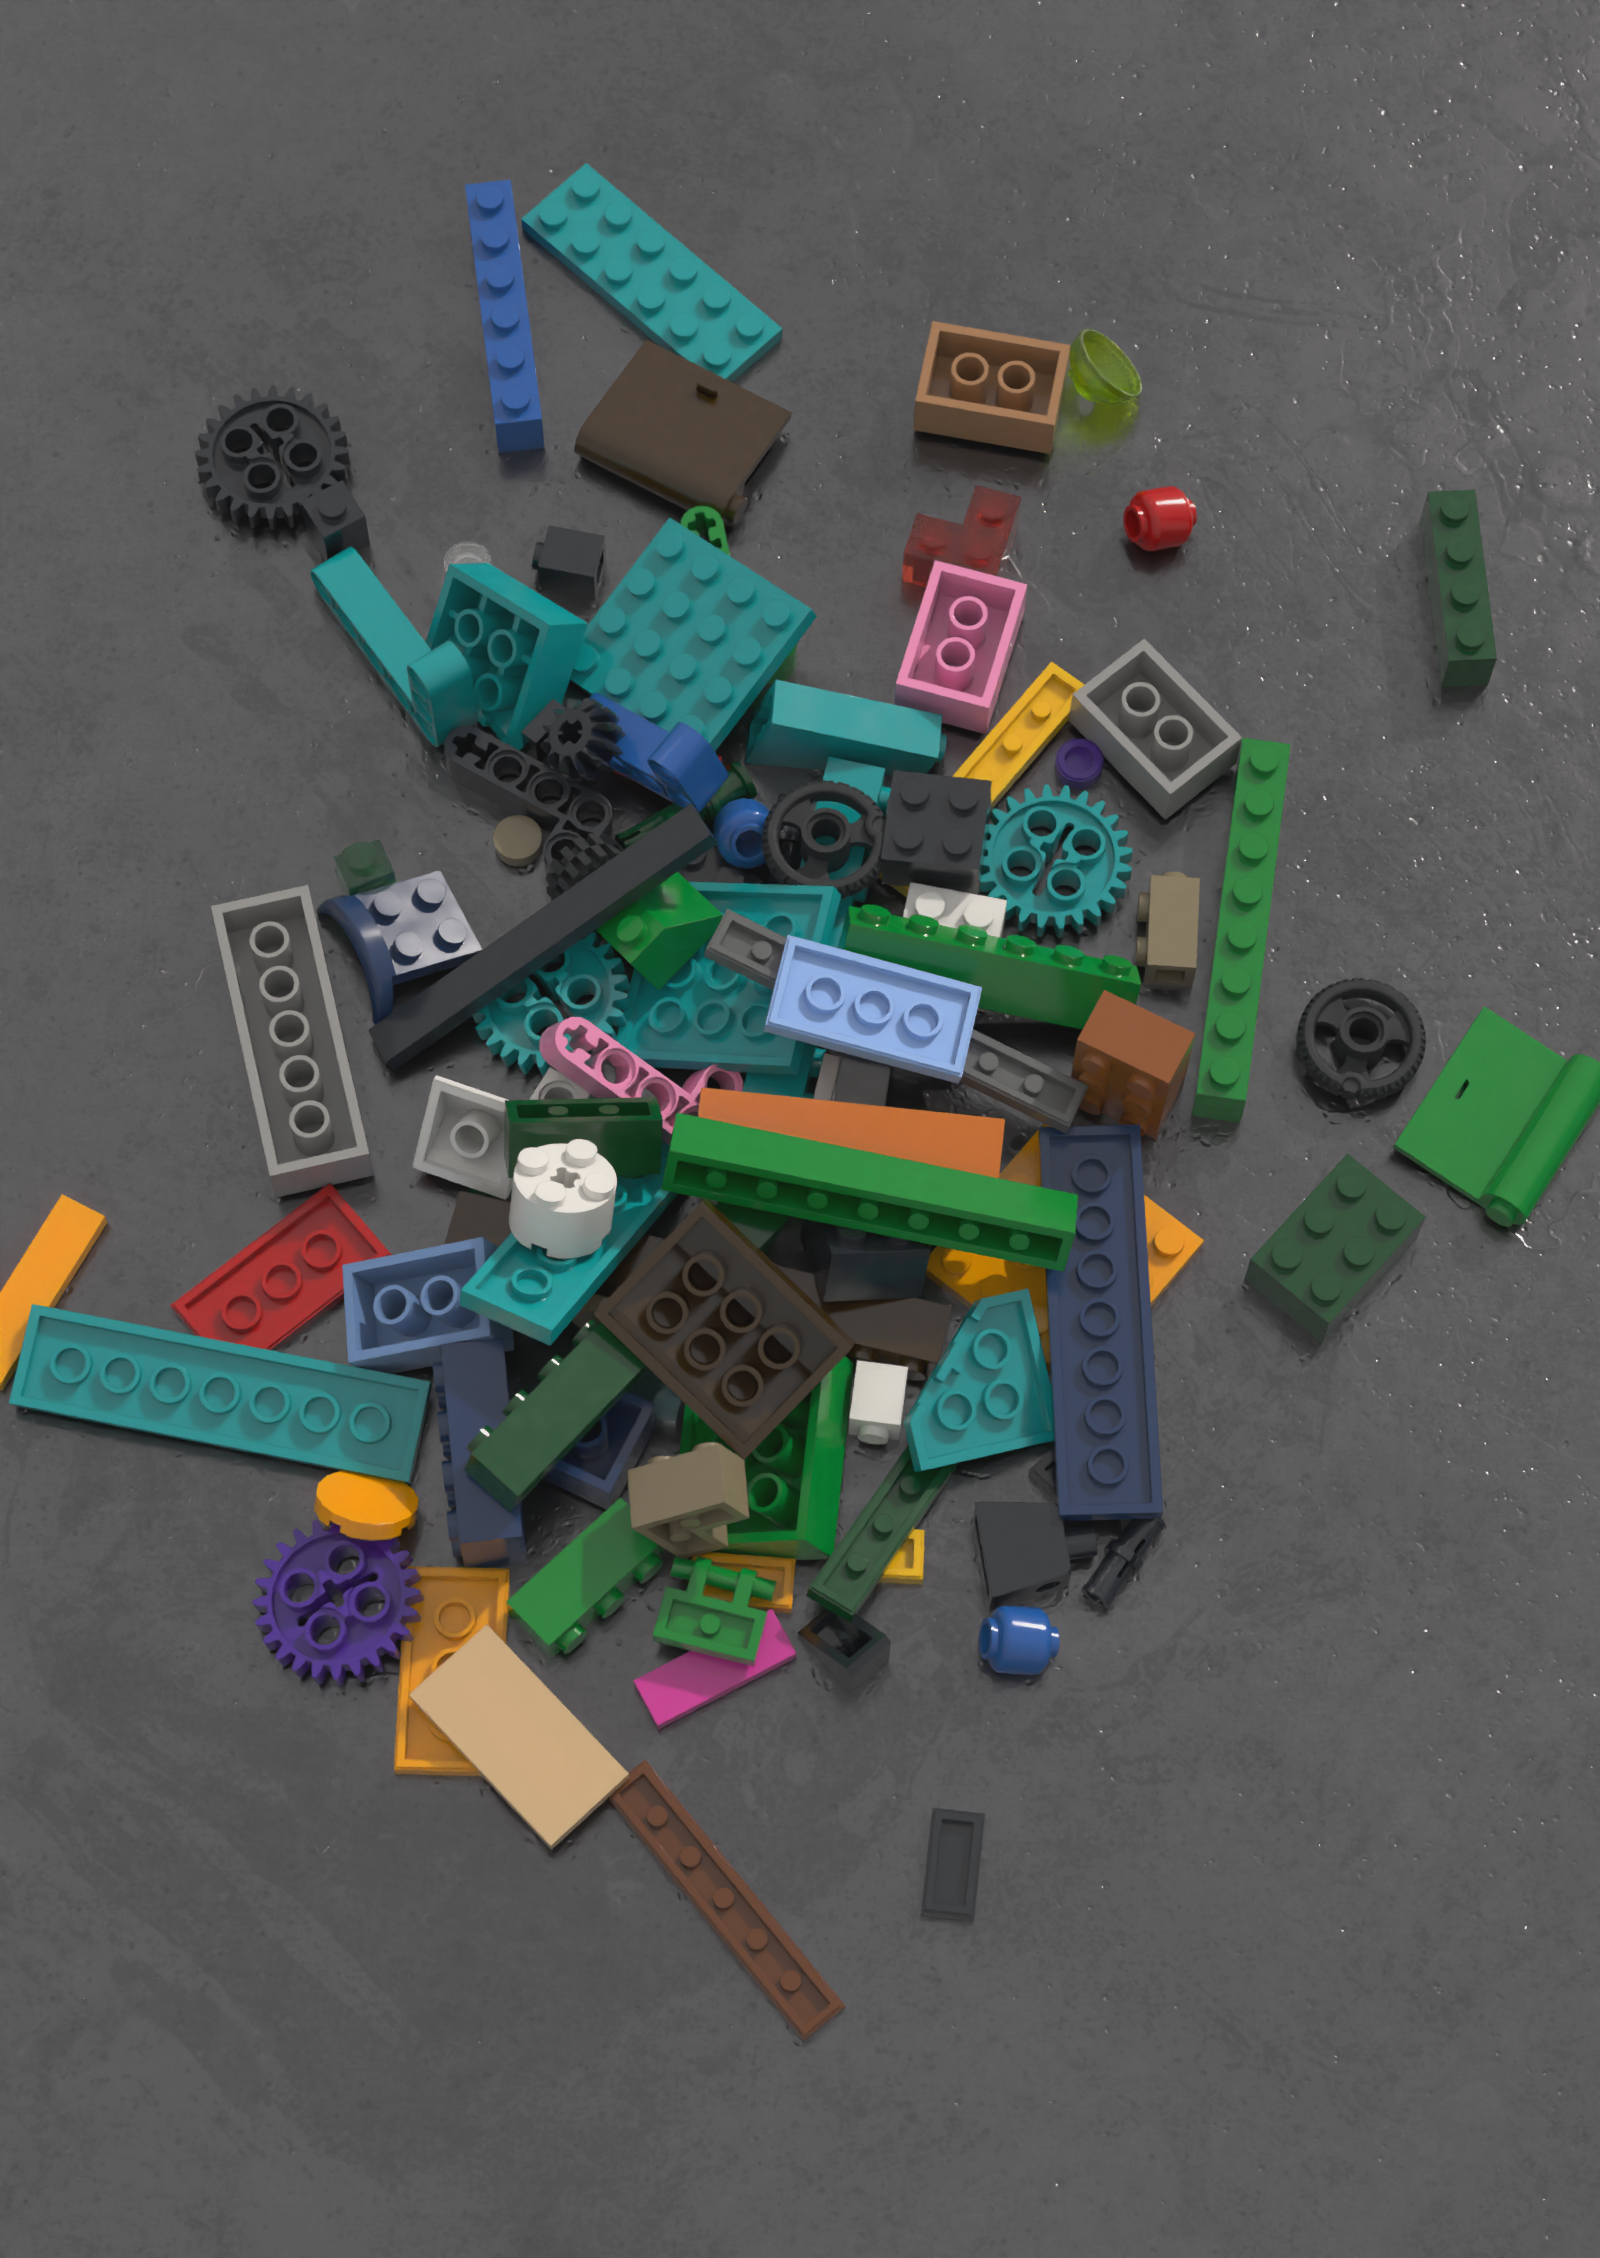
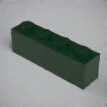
M1475 490L1428 492L1420 523L1441 687L1488 685L1497 655Z

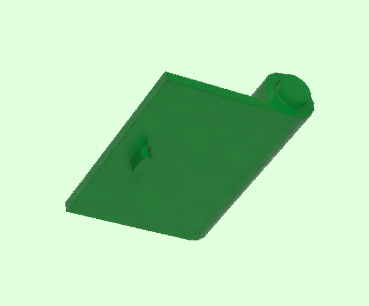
M1484 1006L1392 1148L1485 1208L1486 1214L1494 1222L1506 1227H1510L1512 1224H1525L1600 1105V1062L1583 1054L1572 1055L1566 1060Z

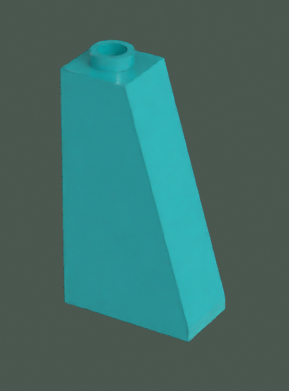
M775 680L749 718L745 763L825 770L828 757L830 756L885 768V775H893L894 770L927 774L935 762L942 761L946 750L947 737L946 734L941 733V714Z

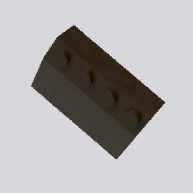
M707 1198L686 1217L593 1314L742 1459H745L855 1344V1341Z

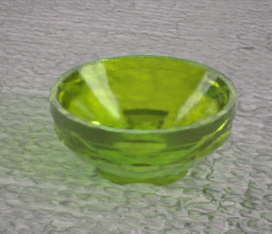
M1084 329L1072 341L1068 375L1074 382L1076 390L1087 401L1108 405H1125L1140 394L1142 385L1135 367L1126 354L1111 339L1094 329Z

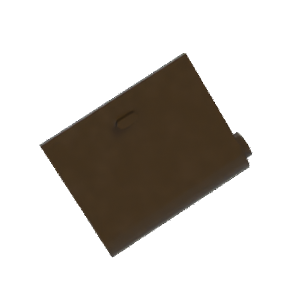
M646 339L582 425L575 442L574 451L579 456L686 510L697 506L710 507L720 514L724 527H726L730 522L736 524L742 517L747 506V498L743 497L745 481L790 421L792 412Z

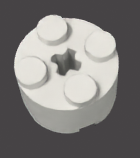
M575 1139L568 1144L559 1143L543 1145L537 1148L529 1147L519 1153L513 1175L509 1226L514 1237L522 1245L531 1249L533 1243L546 1248V1256L554 1258H577L595 1252L602 1245V1239L607 1234L609 1236L612 1226L617 1177L611 1164L597 1153V1147L594 1143L584 1139Z

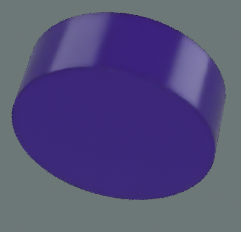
M1081 738L1071 739L1063 743L1056 753L1055 774L1061 783L1070 788H1088L1094 785L1102 774L1103 754L1097 745L1089 740Z

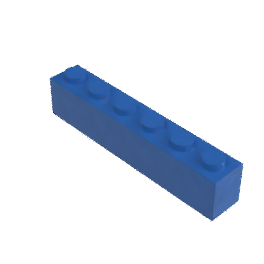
M511 180L465 184L498 453L545 448Z

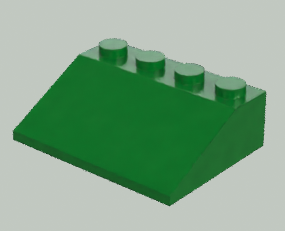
M844 1356L744 1459L749 1518L727 1524L728 1547L711 1552L792 1558L796 1560L829 1559L832 1555L836 1538L854 1368L853 1361ZM685 1404L679 1455L691 1452L694 1446L707 1442L719 1443L738 1455Z

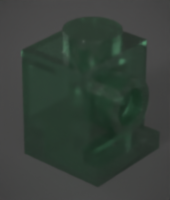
M380 839L370 843H354L345 848L342 854L334 856L335 874L344 894L347 896L358 894L359 889L380 881L383 884L369 890L396 883L393 867Z

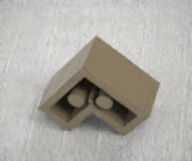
M701 1443L694 1446L691 1452L674 1457L657 1456L649 1459L647 1465L627 1470L632 1529L678 1557L687 1559L728 1547L727 1524L749 1518L744 1459L719 1443Z

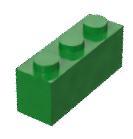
M620 1497L506 1601L508 1614L550 1659L561 1650L567 1654L576 1648L586 1637L588 1631L585 1628L596 1617L600 1615L602 1618H607L620 1607L626 1598L623 1593L634 1582L638 1580L640 1583H645L658 1572L664 1563L661 1559L665 1555L664 1548L632 1529L630 1506Z

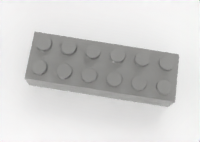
M308 885L211 906L275 1196L281 1197L325 1187L329 1183L334 1185L373 1176L374 1172Z

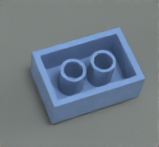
M480 1237L342 1265L348 1363L358 1368L389 1374L429 1367L433 1366L435 1362H442L441 1344L503 1338L505 1352L513 1351L514 1338L512 1328L459 1305L461 1289L497 1250L498 1246L486 1238Z

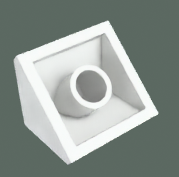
M436 1075L433 1079L412 1168L506 1200L513 1185V1178H508L504 1159L505 1100L507 1099Z

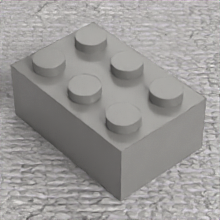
M1145 639L1072 694L1069 722L1087 740L1097 745L1107 761L1165 820L1237 764L1242 737Z

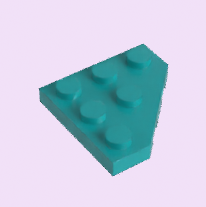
M1029 1289L975 1300L903 1422L915 1472L1054 1441L1051 1384Z

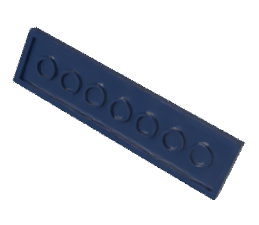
M1140 1124L1070 1126L1066 1134L1053 1127H1039L1041 1187L1078 1194L1076 1233L1065 1270L1062 1272L1045 1268L1059 1518H1062V1521L1162 1518L1163 1500Z

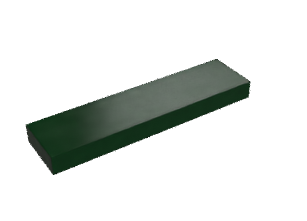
M908 1445L813 1580L806 1596L851 1623L955 1472L958 1463L915 1472Z

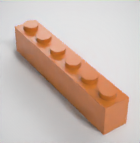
M701 1087L698 1117L999 1178L1005 1119Z

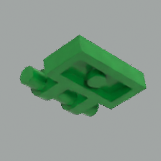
M675 1556L671 1576L688 1580L689 1584L687 1591L666 1586L652 1635L653 1641L754 1666L767 1621V1612L750 1608L749 1604L752 1597L772 1602L777 1581L757 1577L758 1571L743 1567L741 1572L714 1566L711 1559L699 1556L696 1557L695 1561ZM706 1586L735 1592L732 1603L703 1596Z

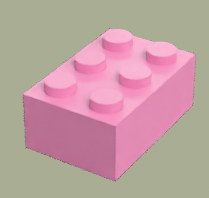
M935 560L896 681L894 705L941 714L942 723L987 734L1023 618L1027 584Z

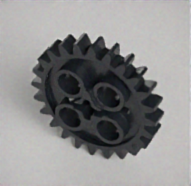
M271 385L268 397H261L259 391L256 388H252L250 401L245 402L236 394L233 396L234 409L231 410L223 405L218 406L221 421L210 418L206 419L209 434L198 435L201 450L195 451L197 465L199 466L197 468L200 483H205L206 497L208 499L215 498L219 512L231 507L230 511L234 522L239 521L247 514L251 528H255L261 518L268 520L270 530H275L278 518H284L289 527L292 528L295 524L294 515L301 513L303 516L301 501L338 483L337 481H347L348 476L345 465L350 464L349 451L346 448L348 447L346 432L341 431L338 416L330 417L326 403L315 407L313 394L308 393L298 401L294 387H290L284 397L278 396L275 385ZM282 426L290 427L288 430L283 432L274 431L275 429ZM257 427L261 431L271 455L269 453L264 454L262 441L252 428ZM238 448H249L243 453H233ZM274 459L277 462L281 461L283 473L294 487L289 488L286 486ZM305 461L313 463L307 467L297 466L299 463ZM261 483L272 484L271 486L264 489L255 488L258 484Z

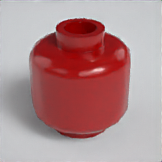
M1165 486L1137 492L1131 498L1129 505L1123 513L1126 535L1129 540L1135 542L1144 551H1158L1182 546L1190 538L1192 528L1197 521L1194 503L1187 499L1184 492L1176 486Z

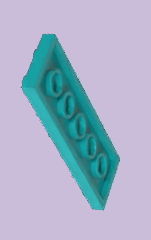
M587 163L521 218L522 229L656 344L732 383L782 339L783 329Z
M662 1141L661 1174H648L640 1179H626L616 1175L617 1187L609 1236L607 1234L602 1239V1245L595 1252L577 1258H554L546 1256V1248L533 1243L531 1249L525 1247L511 1233L461 1289L459 1305L550 1346L679 1194L661 1190L669 1144Z

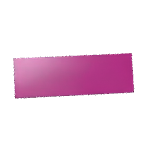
M772 1609L766 1611L767 1621L754 1666L689 1651L633 1680L634 1686L658 1730L796 1658L797 1653Z

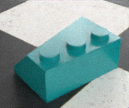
M489 563L449 564L425 642L431 650L448 640L456 645L467 661L472 673L479 723L483 727L490 726L502 742L520 751L523 748L521 732L552 699L562 705L588 623Z

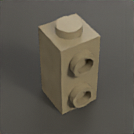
M1165 872L1161 875H1151L1148 893L1139 892L1137 921L1146 922L1145 937H1137L1135 966L1144 967L1143 984L1192 988L1197 967L1200 878H1191L1180 872Z

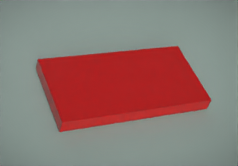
M329 1183L170 1306L192 1335L277 1351L344 1299L342 1265L392 1254Z

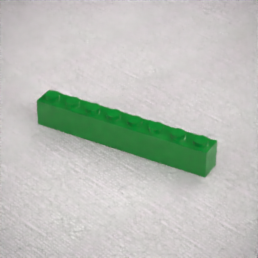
M1242 738L1236 765L1191 1116L1240 1123L1246 1104L1291 744Z
M676 1112L661 1190L1062 1272L1065 1270L1076 1233L1078 1194Z

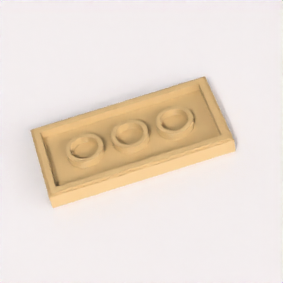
M487 1624L409 1694L410 1700L551 1850L630 1778L629 1773Z

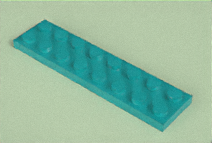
M32 1304L9 1404L76 1419L340 1471L347 1470L411 1484L433 1384L430 1381Z

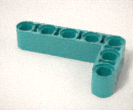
M352 546L309 570L310 577L323 600L435 747L444 744L447 735L453 729L460 726H473L478 723L472 673L460 650L449 640L431 650Z

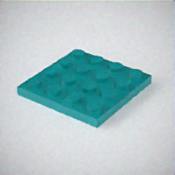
M669 517L587 625L569 682L590 696L593 693L605 696L668 732L678 722L685 723L700 733L715 752L817 618V615L804 603Z
M689 882L723 915L729 909L786 938L787 935L828 946L830 944L841 899V894L834 886ZM713 935L660 990H657L634 968L630 983L631 989L628 990L631 1008L623 1009L627 1024L626 1026L619 1027L616 1037L618 1043L650 1066L656 1068L702 1070L715 1064L717 1068L725 1071L798 1075L805 1042L763 1031L773 990L704 957L706 948Z

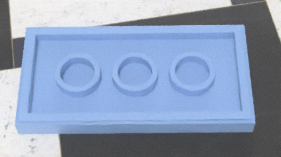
M787 935L763 1031L959 1084L964 1070L982 987Z

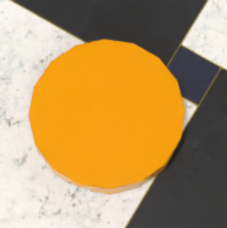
M342 1470L327 1475L318 1483L314 1511L319 1520L329 1527L330 1521L340 1525V1533L345 1534V1536L370 1541L388 1540L401 1535L402 1528L408 1527L410 1530L415 1525L419 1498L413 1488L404 1482Z

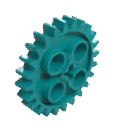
M1044 785L1042 797L1036 798L1032 791L1026 788L1024 789L1023 803L1020 804L1009 796L1006 798L1007 813L996 808L992 810L991 821L993 825L989 824L980 891H991L988 897L1007 900L1005 921L1017 915L1019 917L1018 930L1021 932L1032 922L1036 923L1038 937H1042L1047 926H1054L1058 938H1062L1064 926L1071 924L1073 929L1078 934H1081L1083 931V919L1087 918L1094 925H1100V909L1113 914L1116 907L1114 897H1125L1127 885L1122 881H1130L1132 867L1127 865V863L1131 862L1133 853L1132 848L1123 847L1127 844L1128 831H1115L1119 822L1117 814L1103 818L1105 802L1103 800L1092 807L1088 806L1087 791H1083L1074 800L1070 798V789L1067 785L1061 790L1060 796H1053L1049 785ZM1043 826L1050 829L1052 833L1041 837L1033 834L1030 829ZM1067 826L1073 827V830L1063 843L1061 859H1056L1051 867L1042 893L1039 896L1034 895L1033 892L1044 877L1045 863L1052 861L1064 829ZM1088 845L1097 852L1085 856L1077 853L1074 848ZM1016 866H1024L1030 869L1032 873L1028 876L1019 877L1012 874L1009 870ZM1067 885L1074 888L1077 892L1070 896H1063L1056 893L1054 888Z
M593 931L538 969L533 975L539 980L543 989L553 1000H560L565 1013L569 1017L586 1019L618 1041L612 1026L620 1027L627 1024L624 1013L620 1010L631 1008L629 996L627 993H624L631 989L627 975H622L625 972V968L620 958H614L615 954L611 944L606 943L600 946L597 933ZM553 963H564L555 972H545L546 968ZM527 977L472 1017L475 1023H479L475 1028L481 1040H487L486 1045L492 1055L501 1052L500 1056L505 1066L509 1067L518 1059V1065L522 1073L527 1074L535 1063L538 1065L542 1077H544L551 1066L541 1055L539 1046L541 1036L537 1034L542 1028L559 1023L564 1019L551 1000L547 997L542 998L535 983ZM515 994H526V996L517 1003H507L509 998ZM584 995H595L592 1001L587 1004H575ZM569 1034L563 1035L568 1040V1044L565 1048L570 1052L573 1050L569 1046V1042L572 1037Z

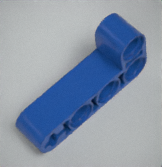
M593 693L589 697V699H595L603 704V707L614 711L617 717L620 718L618 726L626 734L625 737L616 743L623 754L614 755L610 760L612 769L683 809L692 803L699 813L729 778L728 772L711 745L700 733L687 724L678 722L668 732L601 694Z

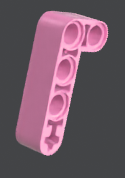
M570 1017L548 1027L542 1033L539 1041L543 1059L595 1098L642 1097L641 1094L644 1088L649 1090L654 1097H657L663 1119L662 1141L670 1144L676 1112L698 1117L701 1087L707 1088L709 1077L715 1079L722 1090L743 1091V1080L739 1072L725 1071L717 1068L716 1066L718 1065L715 1064L694 1072L681 1088L591 1022L581 1017ZM569 1034L572 1037L569 1042V1046L573 1050L570 1052L565 1048L568 1044V1040L563 1035ZM592 1050L593 1053L590 1055L587 1051ZM603 1060L609 1061L616 1070L614 1084L608 1082L603 1077L601 1072Z

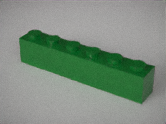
M871 904L863 905L861 908L848 906L838 948L982 987L978 1008L1082 1030L1104 990L1136 1005L1141 988L1137 966L1132 965L1130 961L1119 956L1106 955L1103 959L1086 956L1081 950L1067 945H1057L1055 949L1038 946L1033 940L1020 935H1009L1005 939L988 935L985 930L972 925H960L957 929L939 925L937 920L924 915H912L910 918L891 915L887 909Z

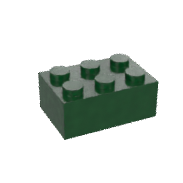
M1347 1153L1250 1259L1244 1279L1318 1341L1323 1343L1418 1238L1426 1217Z

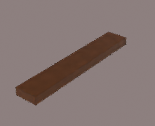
M646 1760L642 1761L628 1772L630 1778L607 1800L804 2043L845 2010V2004Z

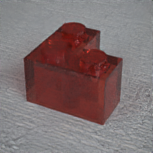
M976 485L963 525L917 513L904 551L902 581L927 587L935 560L1002 578L1019 524L1021 497Z

